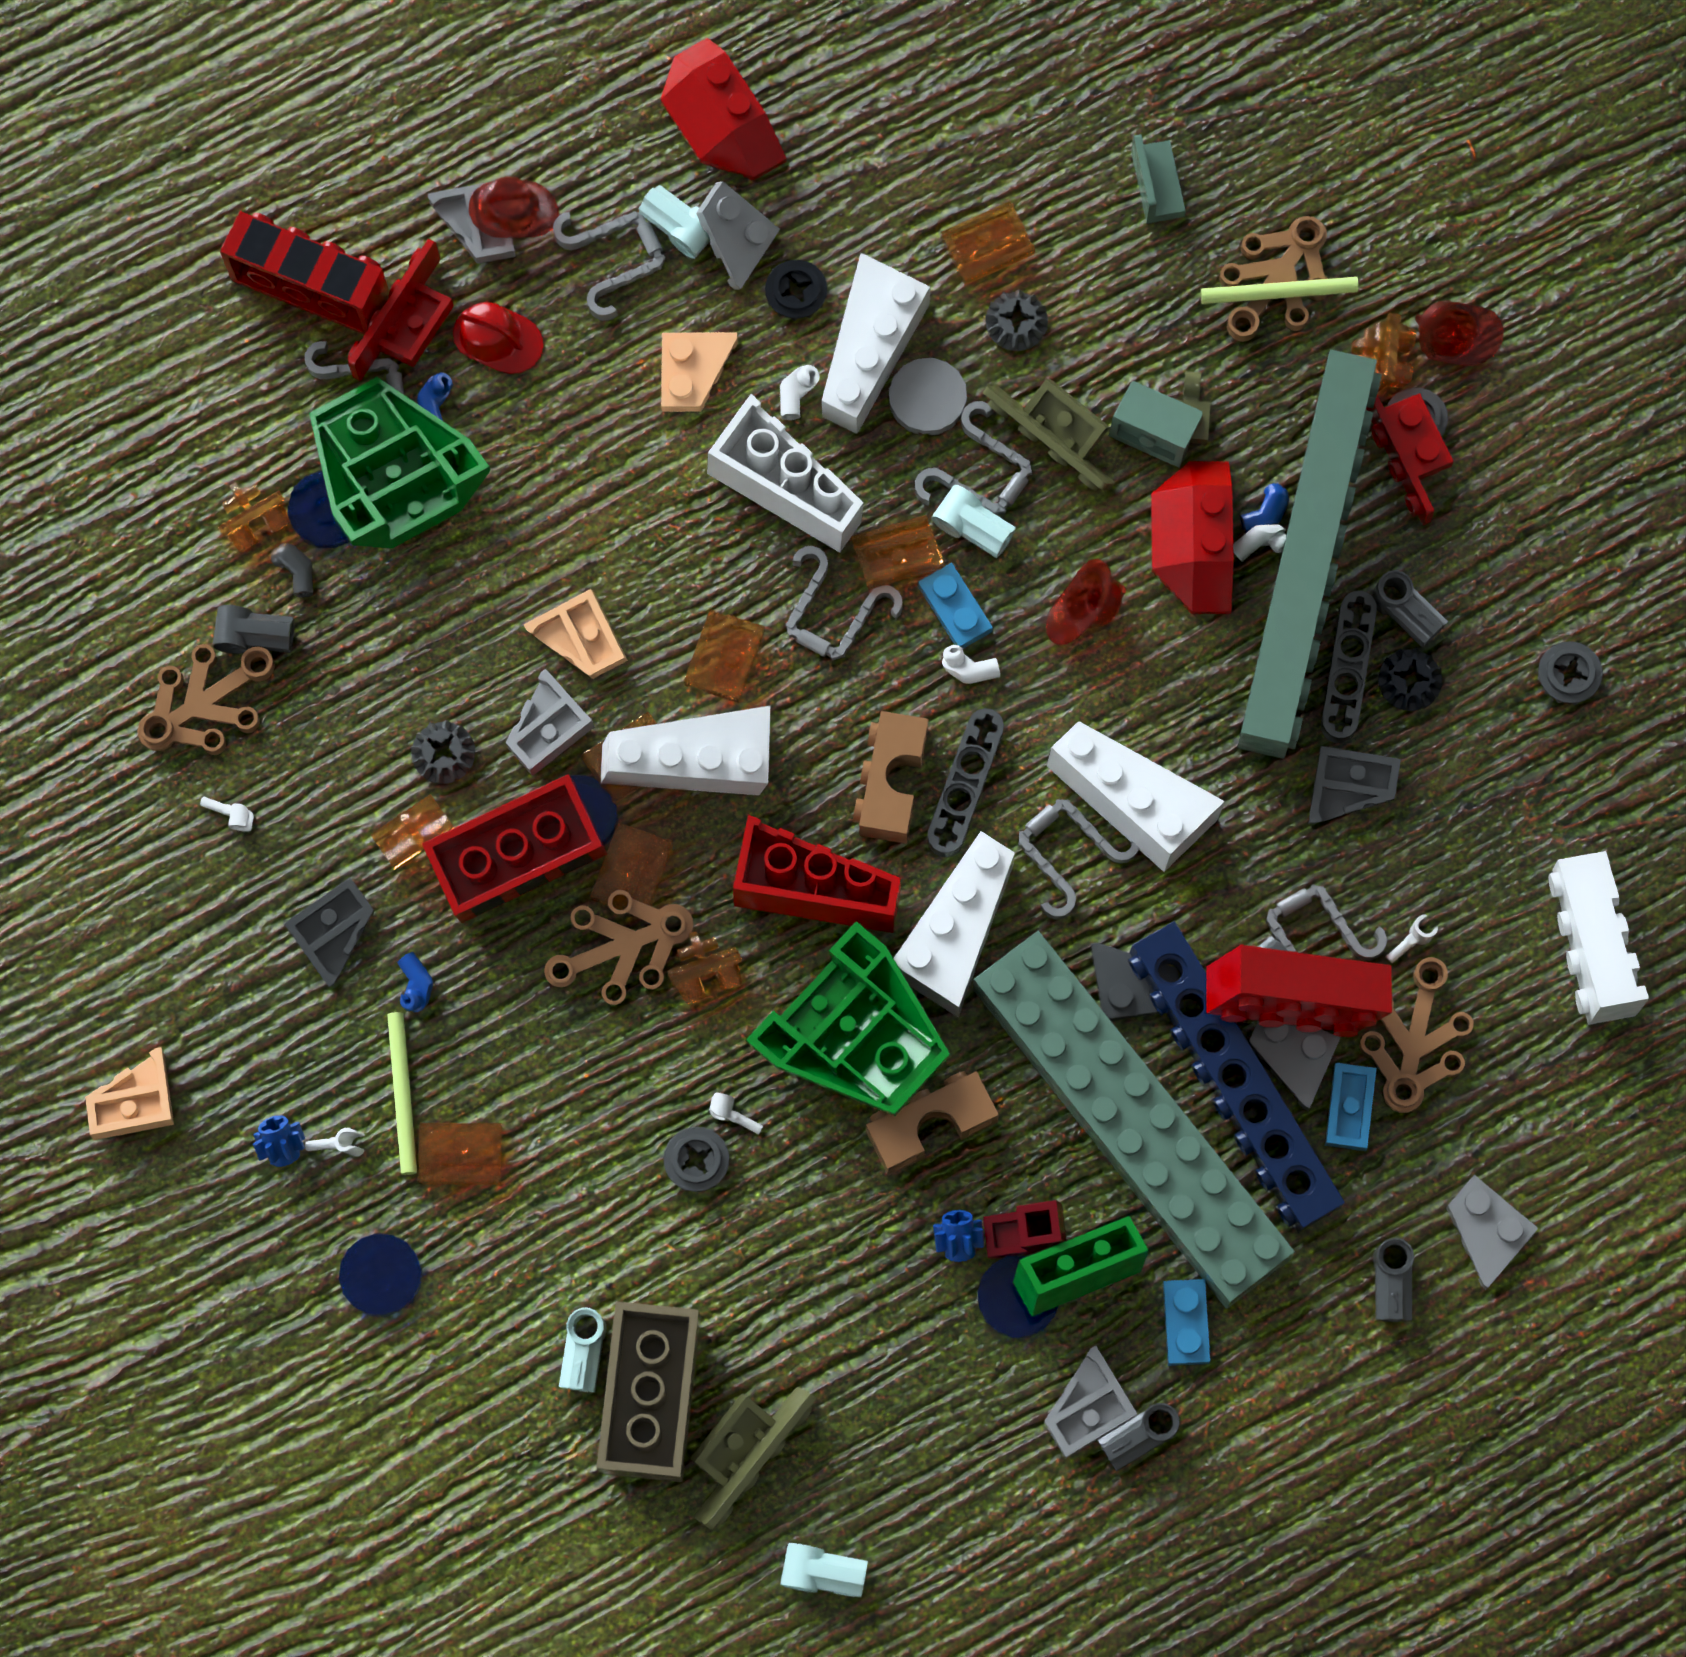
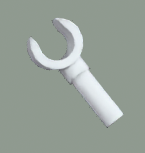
M207 797L201 799L200 806L230 816L229 828L243 832L251 831L254 815L246 806L242 804L225 805Z
M1428 915L1419 916L1411 926L1410 934L1405 940L1385 956L1391 964L1416 944L1424 945L1432 940L1438 931V926L1431 933L1427 934L1419 929V925L1425 921Z
M722 1093L714 1094L709 1108L713 1118L736 1122L759 1135L763 1127L761 1124L732 1110L734 1097Z
M343 1128L337 1133L336 1137L306 1141L305 1148L306 1151L338 1149L341 1152L358 1157L364 1153V1149L352 1146V1142L355 1138L364 1137L365 1135L350 1128Z

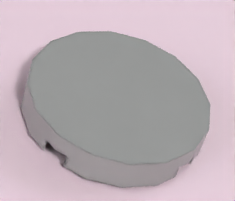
M935 358L916 359L903 365L894 375L889 388L890 410L896 421L909 432L939 435L953 428L961 419V414L967 402L966 384L959 371L948 362Z

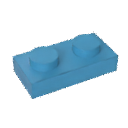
M952 562L918 581V588L954 645L964 649L993 632L991 623Z
M1335 1063L1325 1146L1360 1151L1367 1150L1376 1068Z
M1205 1279L1163 1281L1168 1366L1209 1364L1210 1349Z

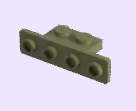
M1046 379L1025 408L1000 387L987 386L983 394L991 399L988 405L995 412L1005 418L1010 415L1020 423L1018 430L1034 442L1040 439L1050 448L1048 454L1055 461L1063 466L1072 465L1080 472L1078 478L1082 483L1094 491H1097L1098 488L1101 490L1112 489L1116 482L1087 459L1110 427L1054 381Z
M796 1387L774 1416L771 1417L748 1396L741 1393L689 1458L719 1484L694 1515V1518L699 1523L709 1529H713L730 1516L733 1510L732 1504L742 1492L748 1491L757 1482L759 1470L768 1459H772L780 1453L785 1445L786 1436L794 1426L802 1424L807 1419L812 1410L811 1405L816 1399L815 1396L800 1387Z

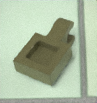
M1185 371L1183 400L1178 401L1201 410L1203 413L1190 443L1208 444L1211 402L1199 401L1201 372Z

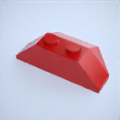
M706 38L674 56L660 100L700 163L756 180L787 162L785 153L766 112L722 48Z
M1189 461L1151 493L1152 572L1184 604L1183 606L1191 614H1231L1234 564L1233 499L1229 461Z

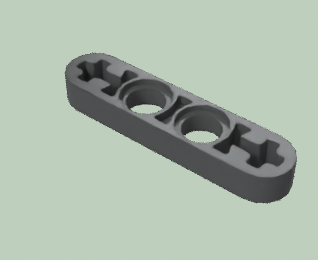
M1364 591L1348 593L1343 599L1339 610L1321 719L1323 735L1334 743L1349 741L1354 736L1359 723L1377 613V604L1374 598ZM1355 602L1362 603L1363 610L1369 612L1362 614L1359 629L1351 628L1354 612L1347 609L1353 608ZM1346 639H1356L1362 644L1363 653L1358 657H1348L1342 652L1341 643ZM1341 676L1351 677L1357 684V690L1351 695H1342L1336 690L1334 682ZM1339 704L1347 705L1344 722L1350 724V726H1345L1342 732L1335 731V724L1329 723V721L1336 719Z
M979 709L971 715L928 830V845L932 852L939 857H951L961 850L982 795L1004 730L1002 717L993 709ZM985 720L992 721V728L996 730V732H988L984 741V748H991L990 752L976 745L979 739L980 728L975 725H983ZM968 741H971V742H972L973 744H975V745H972V744L967 745V744H968ZM968 755L979 756L984 762L982 771L977 774L966 773L961 767L963 758ZM956 791L968 794L971 800L969 807L962 811L952 809L947 801L950 794ZM942 814H945L952 820H956L952 828V838L956 839V842L949 841L946 847L939 845V837L935 836L936 833L943 834L948 823V818H940ZM957 821H964V824L961 825Z

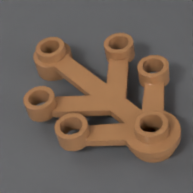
M1304 216L1292 222L1288 231L1265 235L1257 233L1247 234L1241 244V253L1247 259L1256 260L1260 258L1264 250L1289 248L1278 259L1243 265L1236 263L1224 265L1220 271V284L1223 287L1240 286L1242 281L1265 277L1267 278L1263 284L1297 281L1295 266L1302 256H1304L1309 274L1308 280L1328 279L1324 276L1319 250L1325 245L1327 238L1324 224L1315 217ZM1307 232L1312 234L1314 239L1307 242L1302 240L1300 235ZM1256 242L1260 248L1256 251H1251L1246 247V244ZM1227 272H1234L1239 278L1235 281H1229L1224 275ZM1328 295L1308 297L1314 301L1324 300ZM1301 297L1285 298L1287 306L1284 319L1285 325L1292 331L1304 329L1308 323L1309 312L1303 306ZM1272 299L1253 300L1246 307L1234 309L1230 313L1227 322L1229 335L1237 341H1248L1255 337L1259 327V316ZM1299 313L1303 316L1304 320L1294 322L1290 319V315ZM1243 322L1250 329L1246 332H1240L1235 326Z
M197 645L191 653L193 667L185 702L172 712L174 692L181 689L184 678L177 667H163L158 673L160 686L154 712L145 715L138 725L137 733L141 743L152 751H162L168 749L173 743L203 747L206 753L218 755L226 748V739L220 730L211 728L202 732L181 726L196 718L236 725L243 733H252L257 730L260 718L252 707L245 706L237 709L214 704L251 680L260 682L268 679L273 674L275 668L270 652L263 647L249 648L242 655L240 668L205 690L208 672L216 665L217 655L210 645ZM209 652L211 657L207 662L201 663L197 661L200 653ZM258 661L266 663L263 671L254 672L252 670L254 663ZM173 673L177 675L175 683L171 685L164 683V679L168 674ZM246 714L254 716V720L250 725H242L240 723L241 718ZM156 727L165 728V733L160 738L152 737V731ZM212 736L220 738V743L216 747L207 746V740Z
M624 890L614 891L608 899V907L613 913L618 915L629 913L651 924L634 931L595 915L588 906L576 907L570 916L571 923L576 929H589L609 937L613 941L572 958L565 955L553 956L545 965L544 974L546 980L555 987H566L574 981L576 973L620 955L611 980L603 986L601 992L602 998L606 1003L610 1005L620 1004L626 997L625 985L641 947L658 940L649 965L645 966L639 974V981L644 988H658L663 982L664 975L662 971L673 945L684 942L692 933L693 918L686 908L678 904H669L658 910L632 899L631 895ZM616 895H624L627 898L628 906L624 910H617L613 907L612 900ZM580 910L587 911L591 917L590 922L585 926L578 925L575 921V914ZM671 916L677 917L681 922V927L676 932H670L665 926L667 918ZM558 963L565 964L569 970L567 977L563 979H558L553 975V967ZM649 969H653L659 974V981L655 985H648L644 981V973ZM610 985H617L621 989V997L616 1001H611L606 996V989Z
M1425 958L1415 968L1413 978L1419 989L1409 1032L1393 1008V999L1392 1013L1380 1019L1403 1054L1400 1070L1384 1049L1385 1040L1380 1033L1369 1031L1362 1036L1359 1043L1361 1053L1368 1058H1372L1386 1080L1383 1087L1385 1103L1389 1108L1399 1113H1409L1417 1109L1423 1101L1425 1089L1445 1077L1452 1078L1460 1075L1465 1067V1059L1462 1054L1457 1051H1448L1443 1054L1438 1064L1416 1075L1420 1058L1454 1038H1466L1474 1027L1473 1019L1469 1014L1457 1012L1452 1015L1448 1023L1425 1036L1435 991L1440 990L1444 986L1448 977L1446 965L1437 958ZM1425 971L1434 972L1437 981L1434 983L1425 982L1422 973ZM1456 1019H1463L1466 1021L1468 1029L1464 1032H1459L1454 1028L1453 1022ZM1368 1038L1376 1039L1379 1042V1049L1376 1051L1368 1050L1365 1046V1040ZM1447 1058H1455L1459 1062V1068L1454 1071L1447 1069L1445 1060ZM1398 1087H1406L1410 1091V1098L1406 1100L1398 1098L1396 1089Z

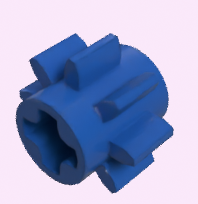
M279 1115L267 1118L259 1125V1132L253 1134L256 1141L253 1143L259 1161L268 1158L270 1164L275 1167H283L295 1162L300 1156L299 1150L305 1148L303 1144L305 1136L300 1123L295 1122L290 1125L288 1118Z
M954 1210L947 1212L942 1216V1224L933 1225L936 1252L945 1251V1257L948 1260L955 1262L967 1261L975 1256V1248L984 1247L982 1221L980 1219L973 1221V1216L968 1211Z

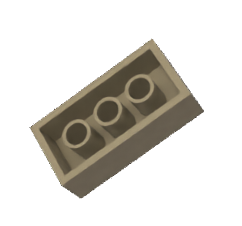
M616 1301L596 1467L600 1474L683 1482L701 1322L699 1309Z

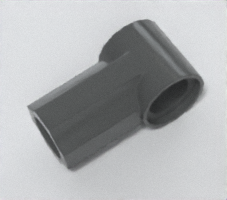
M1393 570L1385 573L1372 592V597L1377 604V611L1390 616L1422 648L1448 623L1414 589L1412 580L1402 571ZM1387 586L1395 587L1401 593V599L1393 600L1388 598L1383 588Z
M221 605L217 610L212 647L218 651L232 654H242L252 647H263L268 651L290 653L294 643L295 620L289 616L253 613L250 609L241 606Z
M1391 1238L1384 1241L1378 1246L1373 1255L1375 1268V1321H1412V1265L1414 1252L1410 1244L1400 1238ZM1392 1247L1401 1251L1404 1257V1263L1401 1268L1392 1269L1386 1266L1383 1261V1252L1386 1248Z
M1156 1403L1097 1441L1117 1472L1175 1437L1179 1429V1417L1172 1406L1165 1403ZM1156 1412L1168 1414L1173 1422L1171 1430L1163 1435L1154 1433L1148 1425V1420L1152 1414Z

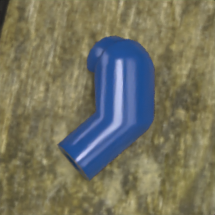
M442 372L431 376L417 395L418 405L442 421L439 408L453 387L451 377Z
M1277 483L1268 485L1264 490L1265 498L1260 509L1240 515V522L1244 533H1247L1252 527L1257 525H1273L1281 521L1289 504V493L1282 485Z
M410 952L397 962L409 979L405 994L400 996V1004L406 1011L419 1012L427 1006L434 983L416 954Z

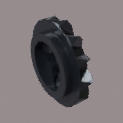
M789 260L779 264L771 271L766 280L765 294L768 305L776 311L779 317L783 315L791 318L793 321L803 317L811 318L813 313L819 308H823L828 294L825 276L818 267L804 260ZM789 279L799 288L807 287L803 290V302L797 299L795 295H786L790 292Z
M1417 647L1412 650L1399 649L1391 656L1386 657L1378 675L1380 691L1383 697L1398 709L1405 711L1421 710L1432 704L1441 691L1443 685L1441 667H1438L1432 654L1427 655L1419 651ZM1411 665H1414L1416 677L1421 678L1422 682H1415L1410 693H1407L1406 680L1400 678L1399 675H1406Z

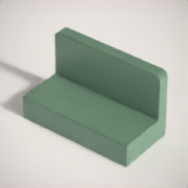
M1141 134L1133 135L1131 154L1146 223L1185 217V206L1170 140L1144 145Z
M1132 381L1113 416L1108 436L1180 468L1186 457L1190 440L1203 413L1201 410Z

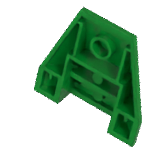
M375 377L309 413L332 515L353 546L393 549L461 512L490 472V466L469 438L379 377Z
M856 921L829 950L832 961L781 1016L773 1010L751 1033L746 1042L773 1066L782 1071L896 1116L947 1061L950 1053L888 948Z

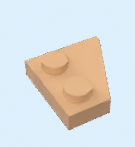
M737 332L662 333V412L702 411L710 396L709 392L712 386L717 383L724 370L723 366L732 349L735 350L738 344Z
M591 589L523 624L530 634L592 679L628 661L595 593Z
M161 1047L149 1052L151 1057L134 1069L126 1068L116 1075L110 1084L99 1087L85 1097L89 1131L93 1141L174 1125L165 1055Z

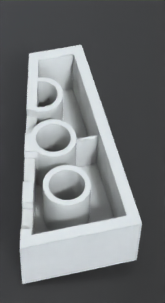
M860 253L822 397L823 418L856 434L859 432L930 305V286Z
M750 394L708 452L707 474L839 553L861 524L863 502L828 468L824 469L812 457L813 453L803 443L799 444L785 431V426L775 416L771 417L761 407V403Z
M770 706L609 732L602 744L601 784L760 795L768 784Z
M1079 721L1051 747L1047 767L1131 843L1133 841L1139 847V850L1163 872L1191 847L1220 816L1225 801Z
M980 831L893 958L909 986L959 1017L965 996L973 979L978 960L1014 865L1015 853L982 831Z
M1606 851L1559 859L1552 869L1553 873H1550L1548 878L1551 894L1553 897H1559L1562 912L1557 914L1559 930L1562 936H1568L1571 951L1566 953L1570 974L1577 975L1580 990L1575 992L1578 1011L1580 1014H1586L1588 1025L1635 1017L1649 997L1645 986L1637 987L1636 985L1638 981L1637 971H1639L1640 966L1636 953H1627L1625 945H1628L1629 929L1623 914H1616L1614 910L1615 906H1619V895Z

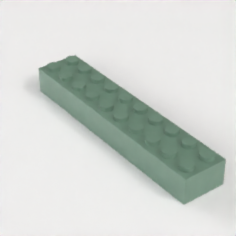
M1331 349L1329 351L1239 737L1238 749L1284 759L1287 748L1295 749L1298 742L1303 718L1296 717V711H1304L1305 704L1307 703L1312 679L1304 678L1305 672L1313 673L1321 642L1313 639L1314 633L1322 634L1330 602L1322 601L1323 595L1330 597L1338 564L1331 563V559H1339L1347 526L1340 524V520H1348L1356 488L1348 485L1349 482L1356 483L1358 473L1360 472L1364 450L1357 448V446H1365L1373 412L1367 411L1366 407H1374L1382 374L1374 373L1377 363L1376 359Z
M1036 931L974 978V992L1199 1276L1205 1279L1206 1285L1226 1310L1292 1259L1295 1253L1293 1248L1039 931Z

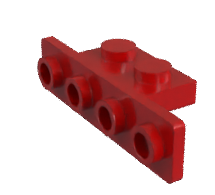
M427 239L422 248L414 251L409 261L408 270L402 279H397L391 286L385 305L381 310L374 312L369 321L368 330L361 341H356L352 345L348 354V365L353 378L361 381L380 352L414 368L454 307L452 298L424 285L441 259L435 241Z
M1420 393L1387 407H1383L1377 394L1374 407H1366L1367 411L1373 412L1371 420L1374 425L1371 426L1373 439L1379 448H1385L1390 458L1388 461L1390 474L1396 483L1402 482L1407 492L1404 499L1410 514L1413 517L1418 516L1422 525H1426L1432 520L1434 508L1420 480L1452 467L1454 461Z

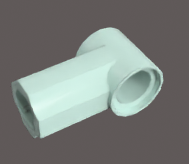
M661 185L652 188L644 197L641 206L638 208L639 213L666 233L671 243L681 253L691 259H695L710 242V236L703 230L696 215L699 208L693 207L691 209Z
M954 485L931 517L934 524L945 533L955 538L962 536L995 558L1003 553L1016 530V527L984 508L982 502L973 493L958 485Z
M580 1308L569 1316L566 1323L567 1338L559 1387L595 1393L602 1345L607 1333V1326L604 1318L595 1310ZM584 1317L595 1318L598 1325L595 1335L589 1339L579 1338L576 1333V1325Z
M788 1543L780 1585L806 1592L816 1593L818 1590L834 1594L861 1598L868 1561L827 1554L824 1549L813 1546Z

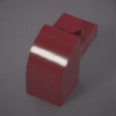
M1057 1200L1016 1206V1212L983 1217L987 1255L991 1260L1035 1254L1067 1241L1063 1206Z

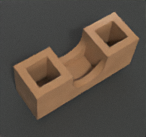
M881 711L879 723L871 722L867 746L874 747L872 760H864L860 779V784L867 785L864 799H856L853 822L859 823V836L907 844L914 809V795L903 794L893 790L887 782V777L892 770L900 766L921 768L928 734V719Z
M965 1071L956 1073L943 1082L945 1087L930 1093L929 1089L917 1092L908 1102V1105L904 1106L896 1116L880 1110L870 1117L872 1122L866 1124V1133L888 1176L925 1158V1150L918 1138V1131L930 1119L941 1118L949 1121L955 1127L961 1140L998 1123L999 1114L977 1071L968 1076Z

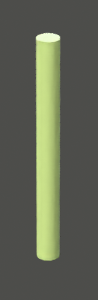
M1347 277L1201 289V303L1213 304L1357 293L1359 288L1358 278Z
M394 1012L387 1014L400 1168L401 1175H413L417 1173L404 1013Z

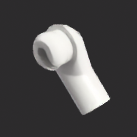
M801 366L781 382L780 404L782 419L796 420L800 418V399L814 388L820 378L819 371L814 366Z
M1279 524L1254 526L1233 544V552L1242 562L1260 546L1270 545L1273 551L1280 553L1283 551L1286 529Z
M951 645L943 652L942 664L945 670L962 683L972 684L1000 677L996 658L974 662L964 654L963 648L957 645Z

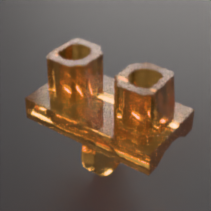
M1392 312L1387 314V320L1373 324V329H1364L1363 339H1357L1351 343V353L1353 355L1377 360L1374 373L1382 374L1378 392L1387 386L1403 388L1412 381V365L1397 361L1398 351L1408 353L1413 349L1416 341V330L1400 324L1401 315Z
M235 482L229 486L234 497L222 503V506L227 514L240 506L243 512L218 526L217 530L222 538L227 536L232 545L241 553L258 543L257 538L247 524L255 518L261 516L271 534L290 524L286 510L282 505L285 499L280 491H277L251 507L249 501L261 495L257 485L254 484L242 491Z
M429 794L406 811L403 810L397 814L396 818L372 833L371 837L393 869H396L424 850L422 843L454 827L432 795Z
M696 931L688 934L691 946L677 950L681 962L696 957L697 960L667 971L670 983L673 987L677 986L686 1004L706 997L700 977L715 972L721 991L742 984L738 965L742 960L736 947L734 946L706 957L704 953L719 948L717 940L713 937L700 942Z

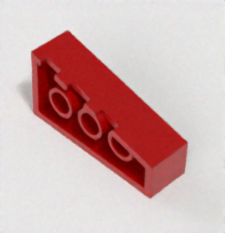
M748 814L733 885L735 907L852 926L857 921L866 929L894 932L900 900L901 878L854 858L849 860L832 853V849L818 843L813 845L796 838L794 833L779 828V830L763 824L761 819Z

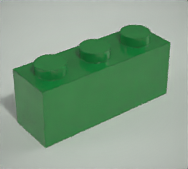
M1127 1216L1020 1259L1013 1284L1030 1315L1035 1316L1140 1273L1149 1250L1130 1216Z

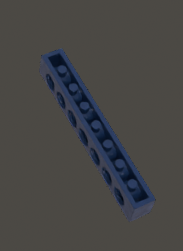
M1173 921L1134 943L1129 952L1132 957L1128 959L1132 971L1140 981L1145 978L1153 988L1154 992L1149 994L1153 1006L1160 1015L1166 1013L1174 1026L1170 1029L1174 1041L1182 1051L1187 1048L1195 1061L1191 1064L1194 1074L1203 1086L1208 1083L1216 1096V1098L1212 1099V1102L1220 1117L1224 1121L1227 1119L1231 1120L1238 1132L1233 1136L1239 1149L1245 1156L1252 1155L1259 1167L1255 1170V1174L1262 1187L1267 1192L1272 1189L1280 1204L1276 1208L1286 1226L1294 1225L1299 1233L1340 1209L1345 1204L1343 1198L1237 1023L1225 1022L1221 1020L1219 1015L1206 1014V972L1176 922ZM1166 964L1173 965L1179 970L1180 979L1176 982H1166L1160 977L1158 969ZM1185 999L1195 1000L1201 1007V1014L1197 1017L1185 1016L1180 1010V1002ZM1206 1034L1216 1035L1222 1042V1049L1215 1053L1206 1051L1201 1045V1037ZM1227 1069L1239 1071L1243 1077V1085L1238 1088L1227 1086L1223 1082L1222 1072ZM1248 1104L1260 1106L1264 1111V1121L1260 1123L1249 1122L1243 1114L1244 1106ZM1270 1139L1281 1141L1286 1149L1285 1156L1280 1159L1270 1157L1265 1151V1142ZM1296 1174L1305 1179L1307 1191L1304 1194H1294L1289 1191L1286 1185V1178L1289 1175Z

